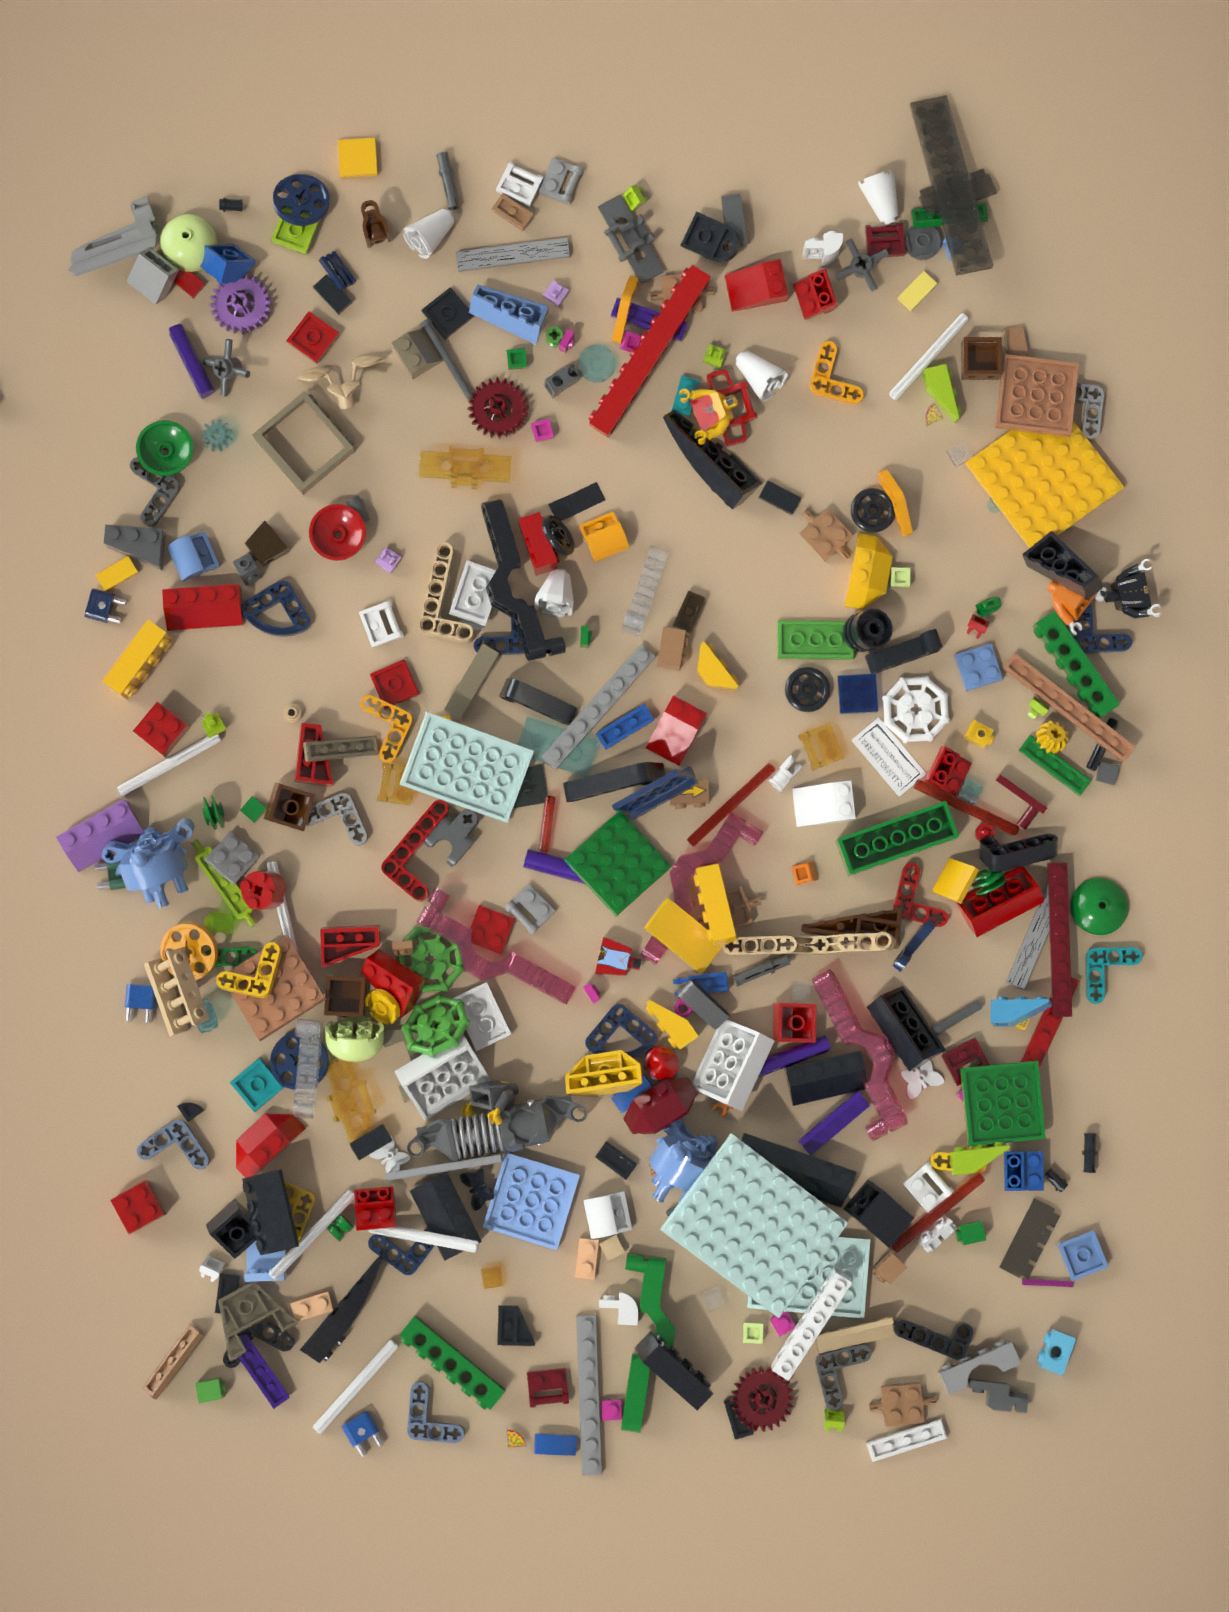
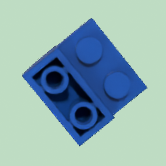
M1043 1151L1004 1152L1005 1191H1044Z

